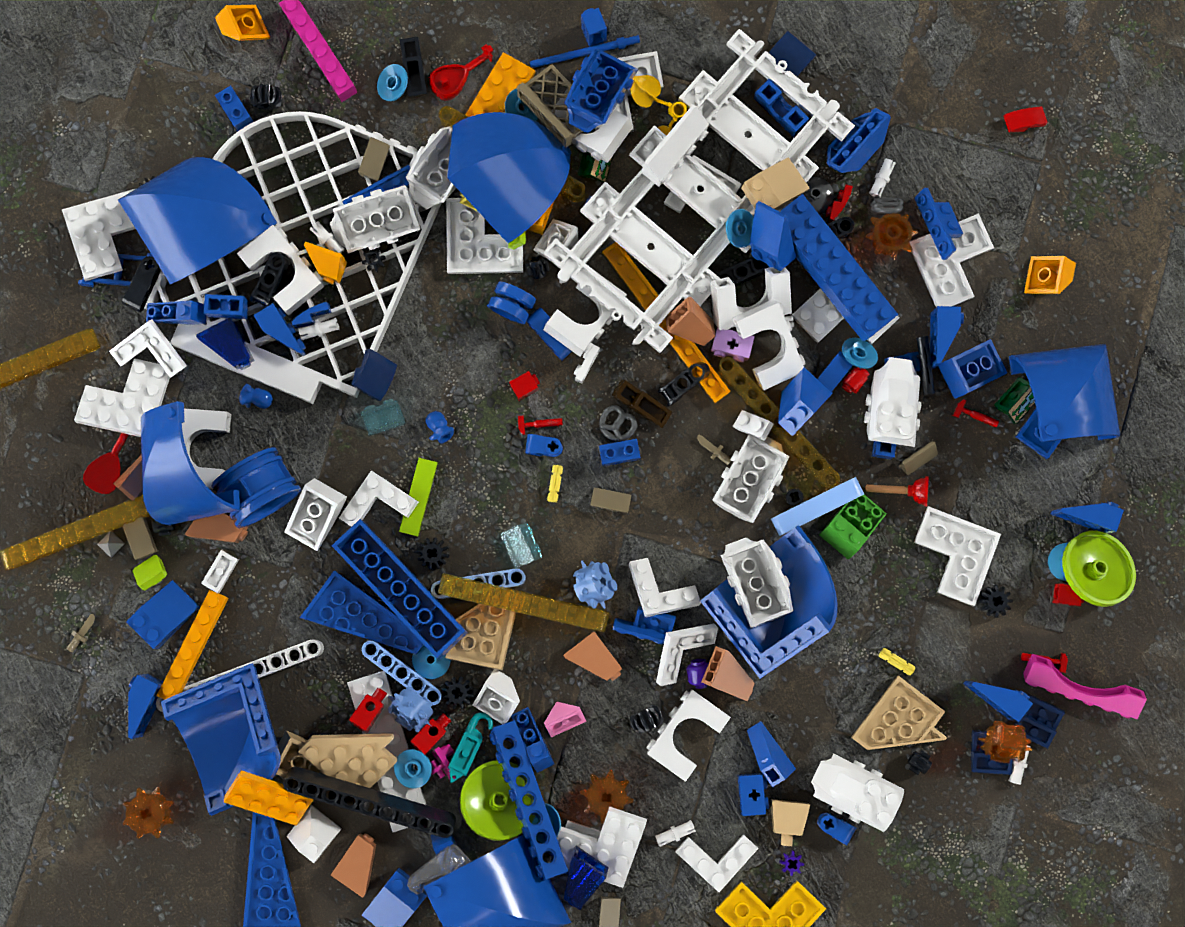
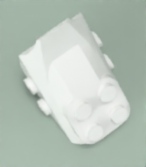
M450 126L441 128L436 134L433 133L430 136L428 144L418 150L417 158L406 176L409 182L412 201L426 210L436 204L444 203L456 188L447 178L452 128Z
M406 185L384 192L378 189L370 192L371 196L364 198L363 195L352 198L353 202L334 208V217L330 222V226L335 240L345 247L348 253L366 247L369 250L380 247L379 243L387 241V244L399 241V236L420 230L418 216Z
M891 357L883 367L874 371L871 391L866 397V406H869L868 412L866 411L864 423H867L869 440L915 447L916 430L918 431L920 426V419H917V413H920L921 402L918 401L920 377L917 375L911 360Z
M749 434L740 451L736 450L730 459L733 461L731 467L725 468L721 476L724 480L713 498L714 503L734 516L753 523L765 502L769 503L774 495L771 492L775 485L779 486L783 479L781 473L789 456L784 454L782 444L769 437H766L765 441Z
M743 538L725 545V553L721 555V558L729 575L727 579L729 585L734 587L736 591V602L739 606H742L750 628L791 613L793 607L789 580L781 571L782 564L780 559L775 557V554L765 541L760 540L756 542Z
M833 753L831 759L821 761L811 781L815 789L813 796L831 805V810L841 815L843 812L849 814V819L858 824L860 821H863L882 832L887 830L902 802L904 789L881 778L883 774L874 769L871 772L865 770V765L854 760V763H851Z

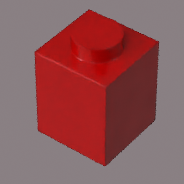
M528 371L510 381L509 384L520 401L538 391L537 385L540 382L535 374L531 375Z
M1055 584L1053 603L1076 607L1081 606V603L1084 602L1072 590L1070 585Z

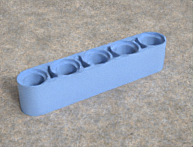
M854 477L773 517L771 521L778 535L781 536L798 525L801 526L864 495V492L857 478Z
M510 569L441 580L432 584L431 593L436 598L444 599L518 587L524 584L526 576L520 569ZM515 572H519L522 575V580L519 583H514L511 579L512 574ZM496 575H500L503 578V583L500 586H495L492 582L493 577ZM478 578H481L484 582L481 589H476L473 585L474 581ZM459 581H462L465 585L462 592H457L454 588L455 584ZM440 584L445 586V593L443 595H437L435 591L436 587Z
M367 641L363 644V655L407 688L409 686L413 688L414 680L419 679L422 681L423 687L420 690H416L417 695L421 698H428L429 692L435 691L438 693V699L436 702H432L433 705L441 702L442 692L379 643ZM370 644L376 646L374 655L367 653V647ZM385 656H389L392 659V663L388 667L382 664V659ZM402 667L407 670V676L403 679L397 675L398 669Z

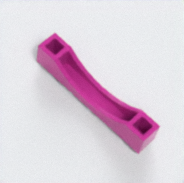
M299 0L281 1L279 5L310 51L340 101L343 102L356 94L357 90L301 2Z
M1031 654L1023 673L1025 682L1030 686H1039L1045 688L1048 692H1057L1069 699L1081 700L1089 706H1099L1107 712H1117L1125 718L1132 717L1138 719L1147 700L1144 691L1127 685L1101 689L1077 684L1062 675L1050 659Z

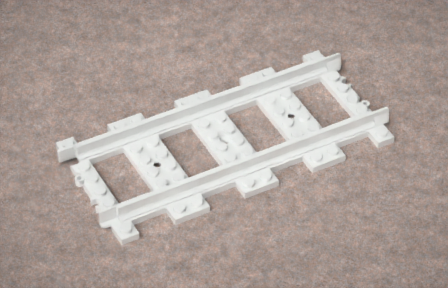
M738 29L726 44L740 56L718 82L703 70L678 100L686 104L688 109L693 104L697 106L709 126L762 171L789 157L807 183L819 168L805 156L826 130L842 142L855 125L841 113L836 112L840 107L837 101L830 100L827 104L819 96L818 90L813 94L808 93L807 88L810 84L802 82L792 72L785 71L787 68L786 61H779L778 65H776L775 58L767 51L759 59H756L755 57L762 50L764 42L761 40L755 42ZM754 70H757L767 80L770 79L786 96L812 116L791 143L733 95ZM654 125L629 156L643 167L644 162L666 135ZM746 131L751 132L752 136L750 138L745 137ZM688 154L683 158L684 163L682 166L670 173L673 176L664 185L716 228L694 255L689 253L635 207L654 186V183L641 173L642 169L620 194L608 183L604 182L580 210L594 224L571 250L555 238L543 252L544 256L561 269L557 275L560 279L559 283H565L572 278L580 285V290L584 287H589L592 291L589 294V298H595L608 310H614L611 315L614 321L620 320L622 316L623 322L633 330L639 324L641 325L642 331L634 339L633 345H638L645 340L659 353L673 339L670 334L659 326L682 298L685 300L688 296L692 297L701 306L711 295L710 281L720 279L708 268L730 243L726 234V222L729 215L737 209H745L753 217L755 214V208L746 195L741 199ZM702 186L704 191L698 192L697 187ZM608 237H611L667 285L644 313L586 264ZM649 243L654 244L653 250L647 248ZM749 245L747 247L740 249L744 253H747L751 246Z

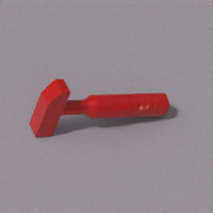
M964 399L957 404L952 415L959 418L961 412L995 428L999 423V420L975 410L971 411L964 408L966 402Z
M524 415L518 416L519 431L522 435H525V427L540 428L563 425L562 418L524 423Z
M1022 653L1021 660L1029 661L1031 654ZM1061 653L1060 660L1041 656L1050 659L1053 664H1058L1059 672L1066 673L1068 658L1065 653Z

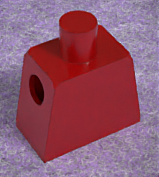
M377 687L372 696L367 694L349 719L350 723L367 734L384 708V704L381 702L387 693ZM372 704L375 706L373 711L367 710V707Z
M444 713L436 721L432 718L428 722L429 724H426L411 740L410 744L426 755L446 734L445 727L451 720ZM432 728L437 730L435 736L429 734Z

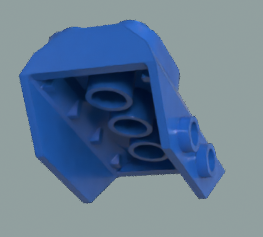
M599 49L593 50L589 57L586 56L584 58L581 70H577L572 80L574 82L564 102L569 113V124L586 133L606 123L616 105L622 103L625 97L624 92L631 89L634 82L633 78L639 70Z

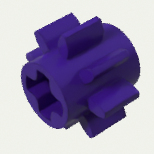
M791 850L789 855L783 853L785 858L779 861L780 864L785 866L782 868V871L786 872L789 870L790 876H793V872L796 871L801 873L799 868L805 865L799 861L802 857L801 854L795 856L793 850ZM790 859L796 864L794 867L789 866L788 861Z

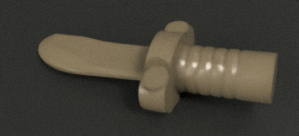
M702 435L697 436L699 443L713 453L710 457L714 460L718 457L726 465L731 462V458L721 451L723 449L722 445L717 448Z
M94 614L87 618L79 632L73 630L71 634L74 638L67 646V650L73 653L80 641L83 643L87 642L88 639L84 635L94 623Z

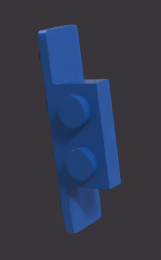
M923 188L915 197V201L941 259L947 260L956 251L951 238H960L963 235V231L950 203L934 202L929 189Z
M638 606L634 622L615 618L612 629L621 634L627 633L639 639H648L657 644H664L666 633L672 632L676 616L663 613L645 617L642 607Z

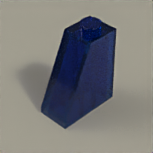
M230 317L196 335L197 339L236 369L244 370L251 366V362L255 361L235 321Z
M577 845L574 848L570 862L564 900L569 905L580 910L606 879L609 867Z

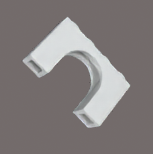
M560 98L556 105L566 106L564 103L566 98ZM555 110V115L566 118L567 111ZM613 110L606 123L597 131L589 134L581 133L572 140V143L580 151L591 153L594 159L598 161L603 160L608 163L633 128L629 117ZM568 123L567 127L573 133L575 127Z
M272 225L237 254L252 272L264 264L273 253H280L293 261L295 265L293 280L273 297L289 316L324 287L321 283L323 279L317 271L313 273L308 268L311 264L304 256L302 258L299 257L297 254L299 250L294 243L291 242L289 244L285 240L287 235L281 228L276 229Z
M771 267L765 268V293L759 302L750 307H739L736 305L735 284L729 277L710 281L713 321L719 330L731 329V327H735L732 320L733 317L773 299L784 306L786 312L783 314L784 316L791 314L790 272L786 268L781 271Z
M601 276V277H602L604 280H606L610 285H612L617 291H619L623 296L626 297V295H627L626 293H624L622 290H620V289H619L618 287H616L614 284H612V283L609 282L607 279H605L603 276ZM579 284L576 287L588 297L592 292L589 287H584L582 290H580ZM590 298L595 302L599 310V319L594 323L588 325L578 324L557 309L543 329L579 357L584 352L588 353L594 345L591 342L594 338L599 339L605 331L602 329L604 325H610L613 321L611 315L614 310H608L595 298Z
M774 299L732 318L738 335L743 339L767 329L775 330L780 335L781 349L778 355L773 360L752 369L759 387L763 390L796 376L804 368L803 365H805L803 356L799 355L797 348H799L798 342L795 337L792 338L790 333L792 331L791 324L788 320H785L783 315L786 313L784 306Z
M184 409L185 422L182 423V432L188 456L203 483L209 489H213L211 486L213 481L225 470L198 467L190 457V445L193 439L203 432L230 433L231 414L224 411Z
M692 689L690 692L685 691L680 698L682 701L681 705L678 708L676 706L669 714V717H671L669 722L661 725L657 731L660 733L657 739L654 740L652 738L646 747L649 756L685 782L697 765L675 748L673 732L676 726L685 719L695 718L703 721L720 733L731 718Z

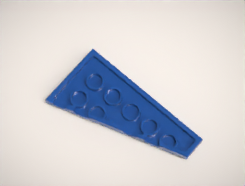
M333 571L300 616L302 619L413 654H417L424 645L397 615L336 571Z
M253 812L243 927H301L276 819Z

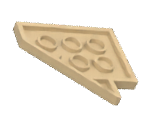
M500 590L458 617L456 620L468 633L446 654L445 658L503 670L520 594Z
M896 676L851 738L866 750L946 740L947 737L934 728L945 711L900 676Z
M392 733L312 735L298 751L325 775L371 788L397 762V758L385 748L394 739Z

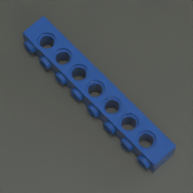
M516 721L493 727L490 731L491 734H489L492 745L496 746L498 763H502L504 781L509 783L511 789L509 790V796L516 803V816L518 820L522 821V833L524 838L529 841L530 847L528 849L532 859L535 858L537 876L541 877L542 881L564 874L568 872ZM504 740L511 742V749H506L503 746ZM510 759L517 760V768L511 767L509 763ZM517 777L524 779L525 785L523 787L517 785ZM523 796H528L531 799V805L527 806L523 803ZM530 815H535L538 818L536 825L529 821ZM537 834L544 836L545 841L543 844L536 841ZM543 853L550 854V863H546L543 860Z

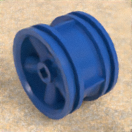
M275 447L262 450L243 459L223 472L211 485L217 493L239 490L240 510L230 512L229 515L232 520H236L235 526L237 528L249 526L271 515L292 501L302 490L299 485H295V478L288 472L283 463V458L277 456L278 450Z

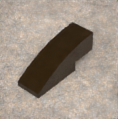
M621 380L611 394L618 401L661 428L664 427L673 413L626 380Z

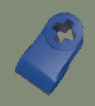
M536 434L527 435L525 454L557 457L563 451V446L557 438ZM553 443H556L558 449H555L554 452H552L549 446H552Z
M827 812L820 814L817 818V824L824 832L845 845H848L857 829L846 821L840 820ZM824 820H829L831 824L825 825L823 822Z

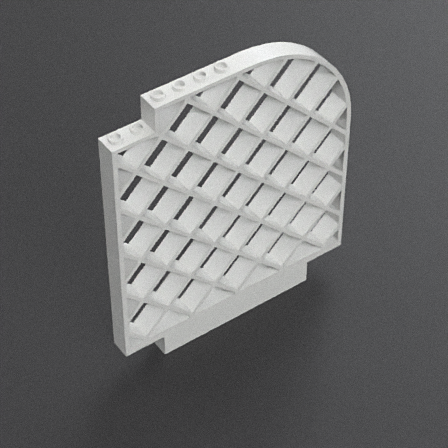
M285 112L259 119L239 130L224 143L213 159L223 163L235 147L241 142L244 143L252 166L237 172L245 179L253 175L257 176L264 193L262 199L266 205L268 204L272 215L277 221L275 228H281L285 233L308 222H311L313 225L316 223V219L333 213L334 208L343 206L342 201L349 198L342 199L334 177L357 169L361 165L363 156L359 154L352 137L353 134L366 140L373 137L390 145L387 156L392 155L397 170L401 169L396 158L395 151L412 158L409 165L411 168L417 158L418 150L412 146L404 147L395 139L387 140L378 132L373 131V133H370L363 126L357 124L353 126L323 114ZM306 121L314 141L287 151L277 124ZM311 122L328 124L342 130L318 139ZM272 126L283 153L257 163L247 138ZM349 138L357 159L330 169L322 148ZM318 150L326 171L299 181L291 160ZM287 162L295 183L269 193L261 172ZM365 177L369 187L372 183L369 178ZM330 179L338 201L312 211L303 190ZM299 192L307 213L281 223L273 202ZM413 201L422 229L418 239L399 247L394 242L392 243L394 249L380 254V256L384 255L386 257L382 262L394 257L398 258L403 270L399 282L379 290L372 271L367 270L368 264L363 265L362 262L349 266L345 268L342 278L366 269L375 292L348 302L341 282L340 284L336 283L344 304L331 309L332 313L313 317L315 324V322L319 321L321 323L347 312L356 335L330 345L326 334H323L321 338L325 346L324 348L299 357L297 352L290 349L294 359L292 362L259 348L275 341V339L268 335L256 339L248 318L242 319V322L250 339V344L216 330L240 319L220 318L213 321L212 318L206 316L207 325L178 324L170 344L311 404H314L322 384L357 398L360 390L345 384V382L353 380L355 371L342 376L333 352L359 342L363 353H365L367 347L364 339L374 335L376 336L370 349L375 352L378 351L442 203L431 207L423 224L419 212L426 209L415 204ZM318 238L319 244H317V246L328 249L326 246H323L320 243L321 241ZM252 239L251 241H249V242H247L246 244L242 245L241 247L237 248L236 250L232 251L231 253H234V252H236V251H239V250L243 249V248L246 247L249 243H251L254 239ZM306 249L297 252L300 258L303 256L305 258L310 257ZM363 249L358 250L362 261L366 260L363 255ZM413 250L405 267L401 254ZM222 257L218 261L225 276V282L201 291L193 273L189 275V279L195 294L177 301L192 300L204 304L205 294L216 295L230 289L233 296H239L235 286L260 277L265 265H261L254 272L249 271L232 278L224 257ZM287 258L289 265L292 264L295 271V265L293 261ZM371 258V259H370L371 262H373V261H374V262H377V261H378L377 258H375V259H372V258ZM282 259L275 261V267L282 265ZM162 270L147 303H158L160 297L162 302H170L165 291V285L168 280ZM323 280L321 281L323 286L329 284L324 282ZM394 293L388 308H386L382 297ZM311 298L308 299L307 303L309 308H311L314 304ZM274 299V302H273V303H274V304L277 306V308H278V307H279V306H278V303H277V302L275 301V299ZM378 299L384 313L381 325L360 332L352 309ZM257 303L248 307L247 317L258 313L265 306ZM328 354L337 380L302 365Z

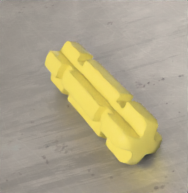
M553 465L552 468L553 475H551L550 493H548L547 497L549 502L556 503L558 501L557 493L559 492L562 478L560 475L563 472V466Z
M883 648L879 653L880 658L888 660V663L899 670H904L903 672L907 675H912L915 671V666L910 663L907 664V661L896 654H891V651Z

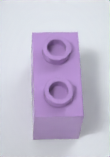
M717 327L711 352H714L715 356L722 358L730 356L733 357L734 361L743 363L744 360L748 361L755 336L751 335L743 339L738 335L737 331L730 329L719 330ZM734 342V346L736 347H734V349L731 350L730 345L727 344Z

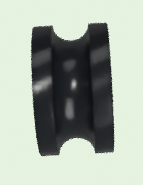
M791 489L785 497L786 502L790 506H798L804 498L803 493L799 489ZM794 492L797 493V497L800 498L799 501L797 502L796 500L795 503L791 502L792 498L789 497L790 494L792 493L793 495Z

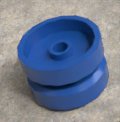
M499 281L494 290L499 297H491L487 307L511 321L525 324L529 317L525 309H532L536 298L514 285Z

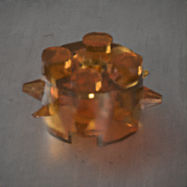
M893 213L886 214L881 219L875 217L870 219L874 228L871 233L866 235V238L871 239L875 247V255L879 253L891 255L892 259L896 260L897 254L902 250L909 252L913 250L909 242L913 235L918 234V231L912 229L911 223L908 221V214L901 216L900 214ZM892 232V234H895V236L891 237L888 233Z
M996 721L993 723V726L987 729L986 738L978 739L985 742L981 746V749L985 750V755L989 754L991 755V760L1001 763H1010V759H1018V762L1025 759L1026 751L1033 750L1026 746L1031 743V740L1026 738L1025 728L1022 725H1006L1002 721Z
M611 769L606 776L600 778L591 774L592 784L589 789L580 791V794L588 798L589 805L584 812H594L596 815H599L602 824H604L609 806L622 810L625 804L633 803L634 800L626 795L625 788L629 780L620 782L614 778L613 770ZM604 792L612 794L610 801L602 799Z
M139 787L137 788L136 797L131 802L123 803L127 808L126 819L123 825H128L132 830L136 831L138 839L143 834L152 833L156 838H160V828L166 824L174 823L170 818L171 810L169 809L174 802L173 800L166 801L167 799L160 794L159 787L149 793H145ZM147 809H149V813H151V816L149 817L146 815Z

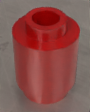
M853 367L842 380L843 389L850 394L852 392L857 393L868 380L869 372L863 368Z

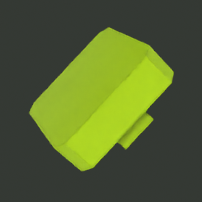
M153 555L133 569L137 585L144 591L162 581L167 575L163 562L157 555Z

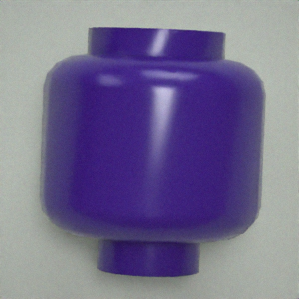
M694 659L691 661V664L687 666L689 684L694 685L697 689L707 687L706 684L702 683V679L709 662H706L705 659Z

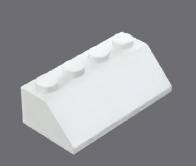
M693 104L644 162L641 173L658 187L662 183L666 184L673 175L670 173L682 166L684 163L683 158L686 154L690 156L696 149V142L698 140L703 141L709 133L707 132L709 124L697 106Z

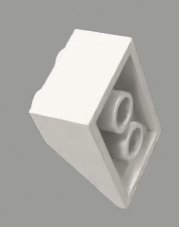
M315 478L304 485L285 533L318 551L340 514L347 496Z

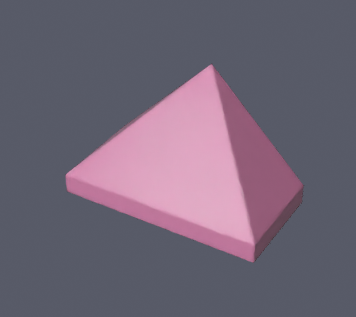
M556 702L544 724L550 737H553L586 722V719L580 707Z

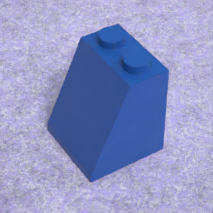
M804 367L781 392L778 423L793 436L832 395V392Z

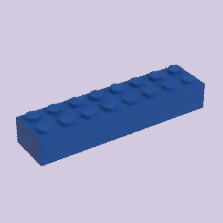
M803 194L780 211L787 215L796 258L863 342L898 316V313Z
M361 519L332 545L437 659L440 660L468 633Z

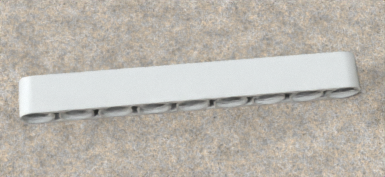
M308 640L185 686L182 692L251 663L254 666L258 663L263 666V672L258 674V677L262 678L320 656L323 653L324 646L319 640ZM312 643L318 646V651L315 654H312L309 650ZM293 650H297L300 653L297 661L291 657ZM275 657L281 659V665L278 668L273 665ZM158 698L156 707L159 711L163 712L161 701L164 699Z

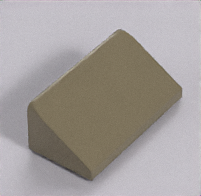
M370 137L358 171L360 176L376 181L379 180L390 145Z
M935 442L928 443L899 464L906 475H910L938 455Z
M594 487L590 506L628 514L631 495Z
M145 516L138 517L122 525L136 560L146 558L157 552Z
M601 896L599 927H619L621 898Z

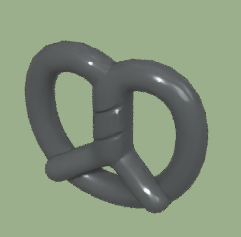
M875 197L874 201L870 204V208L877 213H898L903 210V200L900 198Z
M611 405L603 411L599 426L601 432L608 439L621 442L634 434L637 429V420L633 415L625 413L621 407ZM611 411H617L619 416L612 425L605 424L608 414ZM625 419H629L632 423L631 428L627 433L621 435L618 429Z

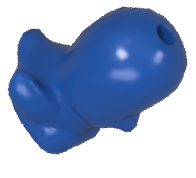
M249 384L243 387L239 396L240 404H245L247 408L252 403L259 408L266 409L273 401L272 394L269 391L261 388L253 389Z
M438 411L429 413L425 422L427 427L434 432L429 439H437L439 443H445L450 440L454 434V429L447 426L448 423L444 415Z

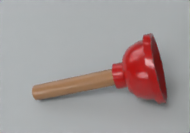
M929 476L917 479L913 485H908V487L867 484L865 491L908 494V496L913 497L915 502L927 507Z

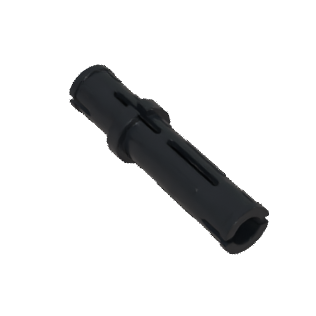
M928 336L916 338L918 347L917 359H919L923 395L935 393L931 365L932 353H930Z

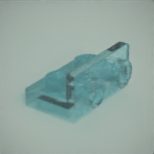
M388 399L382 402L383 405L377 407L370 405L364 408L365 411L360 412L369 436L406 424L397 400Z
M528 523L519 524L500 534L515 569L542 558L541 549L535 542L533 531L528 526Z

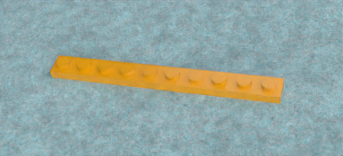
M614 242L603 250L602 253L646 311L659 295L625 249L617 242ZM665 318L659 326L667 332ZM670 334L673 337L670 341L671 346L688 368L699 362H704L709 366L710 373L707 378L700 382V385L714 404L728 395L731 391L695 343ZM697 366L696 374L702 376V369Z

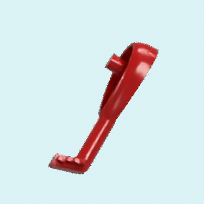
M485 44L481 47L483 53L466 65L450 64L433 70L429 75V84L434 94L444 101L455 98L462 91L469 71L487 59L492 62L493 48L491 45Z
M121 433L111 452L98 457L88 465L83 474V481L87 487L101 494H110L115 490L114 482L120 477L118 454L129 434Z

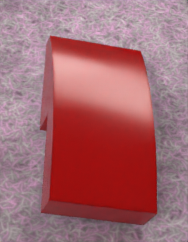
M1042 106L1013 111L1003 116L1008 132H1024L1028 128L1044 127L1048 123Z
M846 184L843 190H839L837 201H834L827 208L825 216L829 217L827 223L835 221L850 197L853 186Z

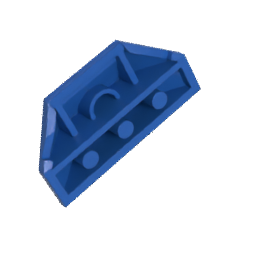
M875 108L869 113L852 119L851 123L855 126L841 142L836 137L828 146L827 165L840 173L860 170L884 143L891 119L890 115Z

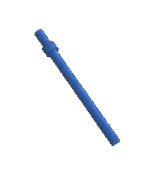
M639 35L629 38H616V41L530 61L531 68H536L590 55L593 50L597 49L601 51L615 48L619 50L624 49L628 45L640 43Z

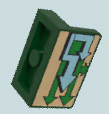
M587 151L583 152L577 175L582 178H594L601 183L606 182L612 157L607 163L603 160L598 161L594 159L591 153Z
M1018 377L994 404L996 409L1007 414L1014 424H1017L1035 404L1029 382Z

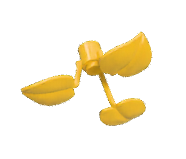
M650 75L634 76L630 93L636 104L647 108L655 101L669 107V115L673 117L669 127L665 125L658 127L667 136L673 129L672 125L677 121V118L683 117L687 112V105L683 102L670 103L657 99L656 97L661 92V86L655 77Z

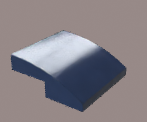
M789 31L769 51V54L775 58L776 65H778L779 61H786L787 68L785 71L792 72L796 77L807 68L816 56L812 50Z
M366 349L361 367L355 369L352 386L377 401H381L393 380L397 364L372 349Z
M1028 694L1030 697L1029 701L1033 705L1019 722L1014 723L1012 732L1048 749L1065 712Z
M972 730V772L1011 775L1013 734Z

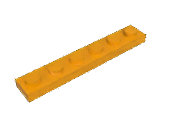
M209 590L157 697L165 700L182 693L228 601L226 596Z

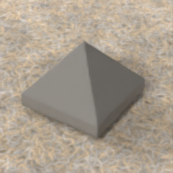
M110 531L97 545L112 558L125 543L113 531Z

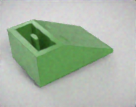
M862 495L844 504L821 531L819 536L849 560L859 551L887 513L867 496Z

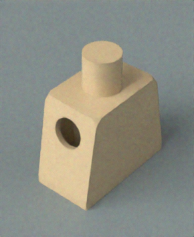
M771 799L773 832L781 834V845L792 846L793 835H803L810 804L807 802Z

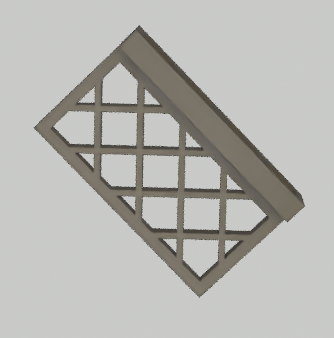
M551 64L524 84L522 82L517 86V96L565 147H568L572 144V140L583 131L577 129L572 133L567 127L569 123L567 106L556 105L557 98H567L568 95L557 93L558 86L567 87L569 93L572 84ZM552 71L556 76V81L545 80V76ZM534 84L542 85V91H533L530 87ZM544 85L555 86V93L544 92ZM543 97H554V105L545 104ZM555 110H566V118L557 117Z

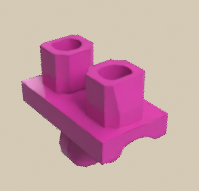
M450 744L441 748L438 747L432 751L436 760L434 759L430 762L434 768L431 775L437 773L440 779L446 774L450 780V770L447 768L450 762L447 757L454 753Z

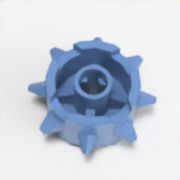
M581 561L582 569L575 571L573 577H576V584L573 585L575 593L581 602L585 601L589 607L592 606L595 609L597 604L600 603L605 609L604 601L612 598L614 591L617 590V583L612 579L609 567L605 562L594 563L591 561L589 566H586Z
M409 686L403 689L400 694L395 693V697L388 695V698L392 701V704L388 707L389 714L393 712L397 716L395 721L409 731L414 728L416 733H418L421 728L429 724L428 719L433 714L431 708L433 703L428 698H421L417 695L416 690Z

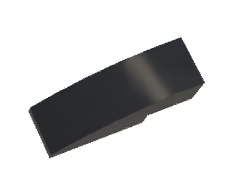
M419 37L399 39L403 67L408 76V96L427 94Z

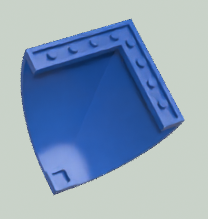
M502 112L478 114L455 123L452 127L447 178L507 243H510L529 229L557 198L569 173L571 151L549 129L527 117Z
M194 157L184 160L118 199L170 284L217 261L259 236L272 225L277 224L262 197L242 175L226 164L205 157Z
M1106 344L1009 356L1011 375L1025 373L1031 386L1038 415L1041 442L1087 436H1098V440L1120 437Z
M177 401L162 405L145 412L141 416L143 499L148 513L155 521L165 525H173L240 510L239 490L214 494L195 471L183 438L182 423L185 422L183 402Z
M799 525L769 546L775 557L780 559L782 564L781 571L784 576H787L790 583L789 590L793 607L791 613L750 628L742 606H739L736 602V591L734 587L729 585L728 579L700 600L759 679L827 634L836 621L837 596L831 575L818 550Z
M253 663L161 701L165 719L167 721L173 719L190 751L202 783L207 810L211 816L234 806L224 803V796L241 770L272 780L277 773L281 756L257 670Z
M523 835L424 886L426 894L443 927H563L571 923L551 880L542 881V878L537 876L535 858H531L528 849L530 847L529 841Z

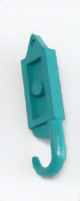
M479 712L471 718L447 767L450 770L451 783L467 775L482 743V734L475 729L478 721L482 718L486 719L489 724L488 729H492L493 720L488 714Z

